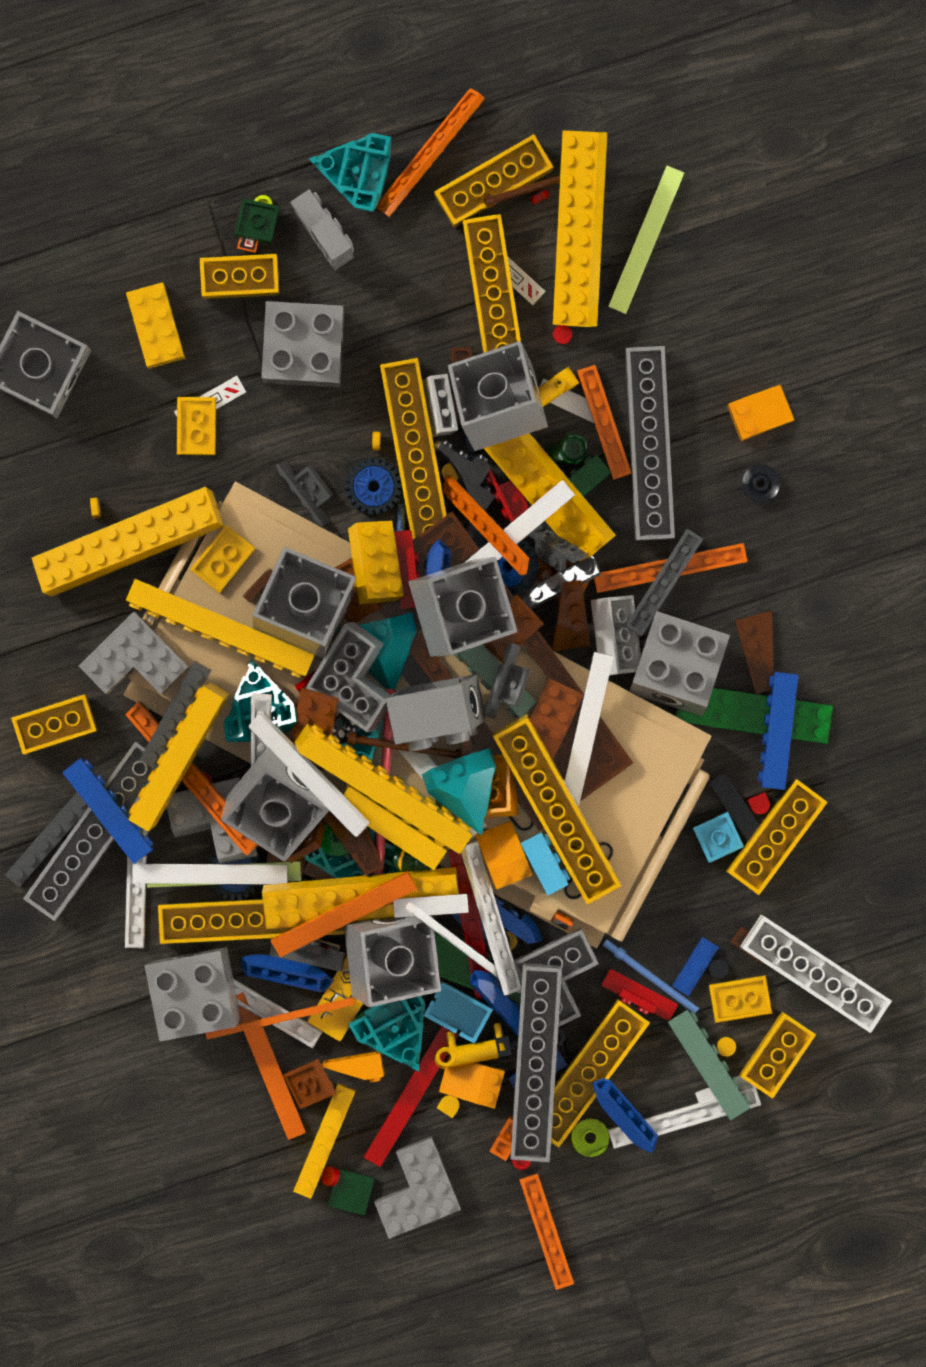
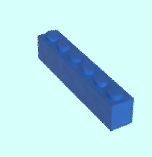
M774 672V675L770 676L769 687H772V692L767 697V706L770 709L769 714L765 715L764 725L767 726V733H763L762 738L765 752H761L760 764H763L762 772L759 771L758 783H761L760 787L785 790L798 675Z
M80 758L62 773L132 863L136 864L154 850L152 848L153 842L147 835L144 837L141 834L140 830L142 828L128 820L129 817L127 815H129V811L124 805L120 806L116 802L118 797L111 789L108 791L105 788L104 784L106 782L99 774L95 775L92 771L94 767L88 759L84 761L83 758Z

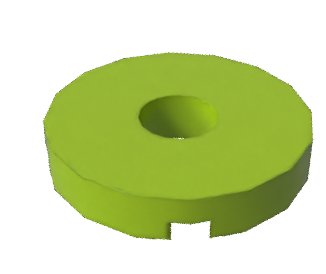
M592 1118L578 1122L571 1135L573 1147L578 1153L587 1157L598 1156L604 1152L610 1138L606 1126L601 1121ZM589 1132L596 1135V1139L592 1143H588L585 1140V1135Z

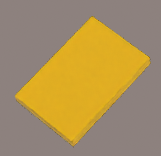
M177 397V455H216V397Z
M225 525L190 570L221 594L255 552L256 548L229 526Z
M766 975L709 985L715 1023L772 1014Z

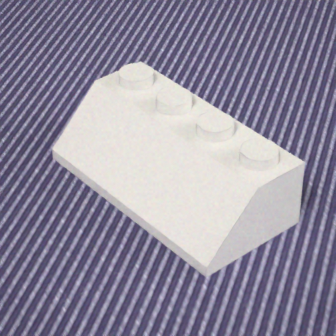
M633 595L591 600L597 653L613 656L609 675L636 672L641 658L639 636L625 627L635 611Z

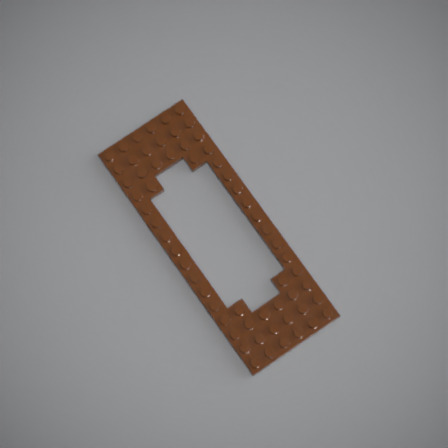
M453 512L413 539L414 552H418L419 564H416V572L420 571L421 577L427 571V568H424L428 552L438 539L444 542L451 550L449 568L465 563L480 550ZM504 584L507 597L510 602L514 598V596L511 594L509 589ZM400 599L395 602L381 603L382 608L379 610L386 619L413 612L417 633L413 639L410 653L431 682L452 679V676L437 656H430L426 641L419 632L422 628L416 608L401 609ZM538 630L535 631L523 644L546 676L584 694ZM584 696L565 734L568 739L561 743L553 759L564 781ZM599 717L580 801L633 764L631 758L601 717ZM482 722L476 727L478 734L471 737L480 750L490 748L492 755H503L486 723ZM515 777L518 802L540 831L544 827Z

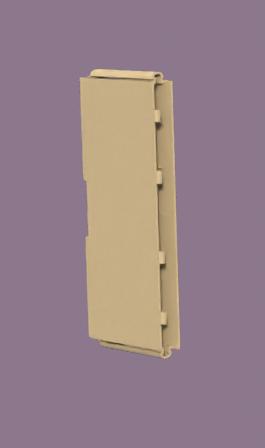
M234 482L224 502L219 501L217 506L224 526H229L256 548L255 552L222 593L219 594L190 569L224 528L222 527L206 534L183 579L180 580L204 535L183 543L158 589L253 628L252 615L262 594L257 593L250 602L242 595L268 568L272 571L274 570L284 547L335 568L352 558L350 542L247 487ZM146 610L142 619L190 668L193 662L197 661L212 670L204 685L211 682L230 693L229 698L205 739L251 764V742H227L223 724L226 716H229L232 709L231 704L241 680L247 674L250 660L252 659L294 704L298 703L300 694L295 686L306 676L300 679L291 675V670L287 668L281 671L272 667L274 663L267 661L265 664L255 660L256 655L249 653V656L237 652L238 648L235 646H231V649L218 644L220 640L216 638L210 641L201 637L202 633L197 630L194 634L184 630V625L178 623L175 626L166 622V617L160 615L158 619L147 614L148 610ZM377 610L356 622V624L360 625L386 618L380 610ZM345 616L343 617L339 628H343L345 623H348ZM421 629L419 632L424 637L423 630ZM337 630V633L332 641V644L339 635V630ZM482 644L491 653V655L500 664H502V662L491 652V650L485 644ZM522 644L515 665L531 670L524 689L538 702L549 678L525 645ZM554 652L585 694L590 671ZM453 654L437 656L452 678L473 675L467 669L469 665L464 660L460 662ZM316 655L309 674L319 667L324 658ZM134 668L126 676L131 679V682L123 696L136 703L138 701L142 702L149 710L164 716L189 669L162 695ZM369 672L366 673L365 677L386 691ZM401 674L398 680L396 692L410 686L403 674ZM478 675L485 708V704L489 701L491 695V688L487 690L480 683L483 679ZM610 681L607 682L600 717L631 758L633 764L580 801L579 808L599 843L606 842L612 846L613 855L609 862L621 882V887L588 905L582 896L578 899L568 898L565 895L564 887L547 895L524 852L532 876L496 890L482 854L494 894L567 933L582 928L589 944L595 948L598 947L605 933L621 942L623 941L710 777L700 767L704 762L701 756L712 737L711 735ZM505 702L500 704L495 719L486 716L484 722L492 733L519 719L518 716L514 718L507 711L509 707ZM536 704L526 713L529 718L531 717ZM293 728L289 732L283 733L290 741ZM380 730L378 739L383 740V732ZM444 735L440 736L439 742L432 743V747L455 751V749H458L459 743L446 744ZM566 735L564 736L562 742L568 739ZM473 739L471 741L470 754L481 751ZM375 746L371 764L376 767L378 765L381 766L382 747ZM392 749L390 776H398L404 781V785L408 787L414 786L423 797L429 796L436 800L428 793L424 780L398 750ZM429 755L437 766L454 760V758ZM319 770L342 793L347 783L327 770ZM686 784H689L662 837H660L659 835L663 830L669 816L671 815L677 801L679 800ZM518 803V816L512 817L520 827L527 828L531 824V819ZM509 817L486 818L484 822L487 826L484 828L491 829L509 822L511 819ZM512 822L519 842L540 832L542 835L547 834L544 828L539 831L535 824H533L531 829L522 831ZM476 836L471 837L468 843L477 841ZM549 838L552 844L549 846L551 852L556 851L561 861L560 863H558L560 869L562 870L564 868L569 878H571L570 873L568 872L551 839ZM602 845L601 848L603 849L606 857L608 858L610 855V848L606 845ZM447 847V852L439 862V865L445 868H451L449 847ZM572 880L567 887V892L570 896L575 897L579 895L580 891ZM557 910L574 919L568 931L550 921Z

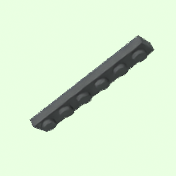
M686 529L625 627L640 636L643 635L654 618L656 611L661 607L703 538Z
M592 556L513 596L518 595L530 609H533L560 596L563 582L581 580L582 584L602 574L596 559Z
M197 661L193 662L140 758L142 762L155 769L158 768V759L162 753L164 754L168 750L166 747L171 737L177 734L176 728L178 724L186 718L187 714L185 712L188 706L196 700L194 696L197 690L205 684L212 671L211 669Z
M78 792L5 874L19 888L88 809L89 806Z

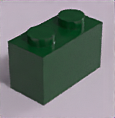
M590 455L582 462L584 466L581 469L575 468L568 474L569 480L583 497L611 474V471L597 455L595 457Z

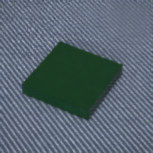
M242 199L234 234L235 237L272 244L280 206Z
M338 1168L340 1178L338 1183L332 1188L328 1206L365 1216L375 1178Z

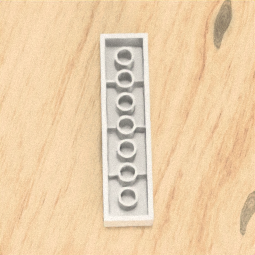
M760 915L740 945L742 949L870 1033L892 1002L763 915Z

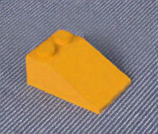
M781 385L752 394L727 405L740 441L794 421Z
M493 755L496 771L493 774L492 790L487 814L484 819L518 816V794L514 773L504 755Z
M512 821L483 831L482 835L479 833L475 835L496 890L532 876Z
M378 1051L324 1060L322 1063L324 1068L363 1080L369 1079V1082L380 1081L381 1077H384L382 1056Z
M479 1062L449 1067L444 1071L439 1092L495 1109L505 1069Z

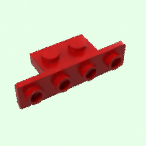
M490 469L485 478L488 484H493L495 488L493 495L497 503H502L504 509L501 512L504 519H509L510 523H512L529 509L524 495L511 480L498 486Z
M412 531L394 532L404 594L400 598L401 609L416 608L408 581L421 577L420 571L416 572V564H419L418 552H414Z
M612 969L609 970L602 983L603 987L621 996L622 1002L630 1006L632 1003L638 1005V1010L647 1015L649 1012L655 1013L670 1021L678 1006L677 1003Z

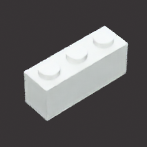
M448 374L429 376L422 380L432 436L454 433L458 430Z

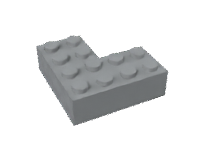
M309 189L290 202L292 209L334 271L354 258V248L351 239L347 234H342V226L336 218L332 219L327 208L322 209L320 206L322 205L321 199L316 192L312 193Z
M133 612L79 665L105 694H109L135 668L163 695L190 668L136 612Z
M355 622L345 623L306 687L307 689L339 698L337 711L366 732L376 730L388 711L386 698L390 694L365 677L384 643Z
M240 778L212 785L226 800L227 795L240 781ZM190 790L174 793L167 805V810L175 838L211 829L220 864L258 856L257 848L249 855H245Z
M579 928L514 960L521 982L524 963L563 966L559 1026L581 1016L565 980L599 964L582 928Z
M432 1136L396 1150L409 1187L375 1200L376 1208L389 1239L461 1210Z

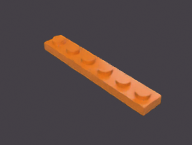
M596 365L577 370L613 480L632 474Z
M538 1173L521 1178L519 1180L555 1289L558 1290L573 1285L574 1281Z

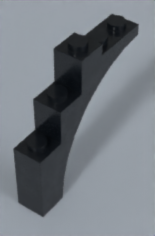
M436 440L433 448L447 459L454 468L462 487L486 511L495 497L490 493L492 489L484 484L480 486L492 467L487 463L489 460L481 454L478 456L471 455L468 460L469 456L461 450L459 452L453 450L451 443L443 440V442ZM465 517L464 528L478 548L481 549L488 543V540Z

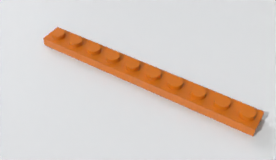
M138 701L125 715L147 741L150 742L160 723L146 706ZM192 761L182 782L245 855H249L258 844L221 821L226 800Z

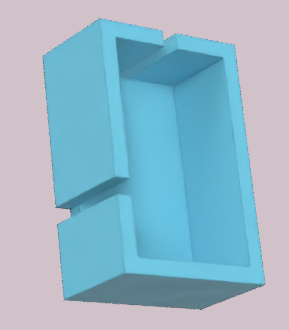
M540 832L520 842L547 895L568 885L567 880L570 878L564 868L560 869L558 863L561 861L556 851L551 852L549 846L552 844L547 834L542 835Z
M442 981L440 984L441 991L436 992L434 995L436 1001L431 1000L424 1016L454 1033L458 1029L461 1030L459 1035L475 1044L493 1008Z

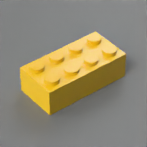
M277 254L200 258L203 299L280 295Z
M164 283L126 292L148 369L185 359Z
M392 521L360 522L349 527L348 533L359 604L395 602L402 598L404 594Z
M86 694L11 718L23 755L98 732Z
M781 1012L739 1076L773 1099L816 1034L784 1012Z

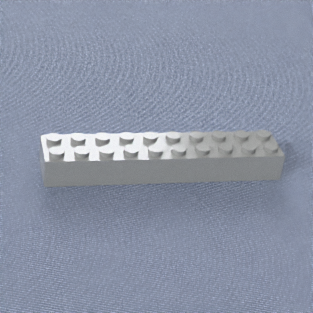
M665 346L626 348L635 541L670 540L675 538Z
M135 742L104 785L108 791L111 789L118 797L116 802L120 806L124 805L128 811H130L134 803L136 804L140 800L138 797L140 791L149 784L150 781L147 779L151 772L155 771V768L140 760L146 747L139 742ZM89 807L23 898L53 921L58 920L114 841V838Z
M523 964L511 1160L550 1162L563 966Z

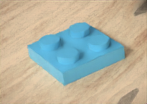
M728 812L693 827L708 863L744 847Z

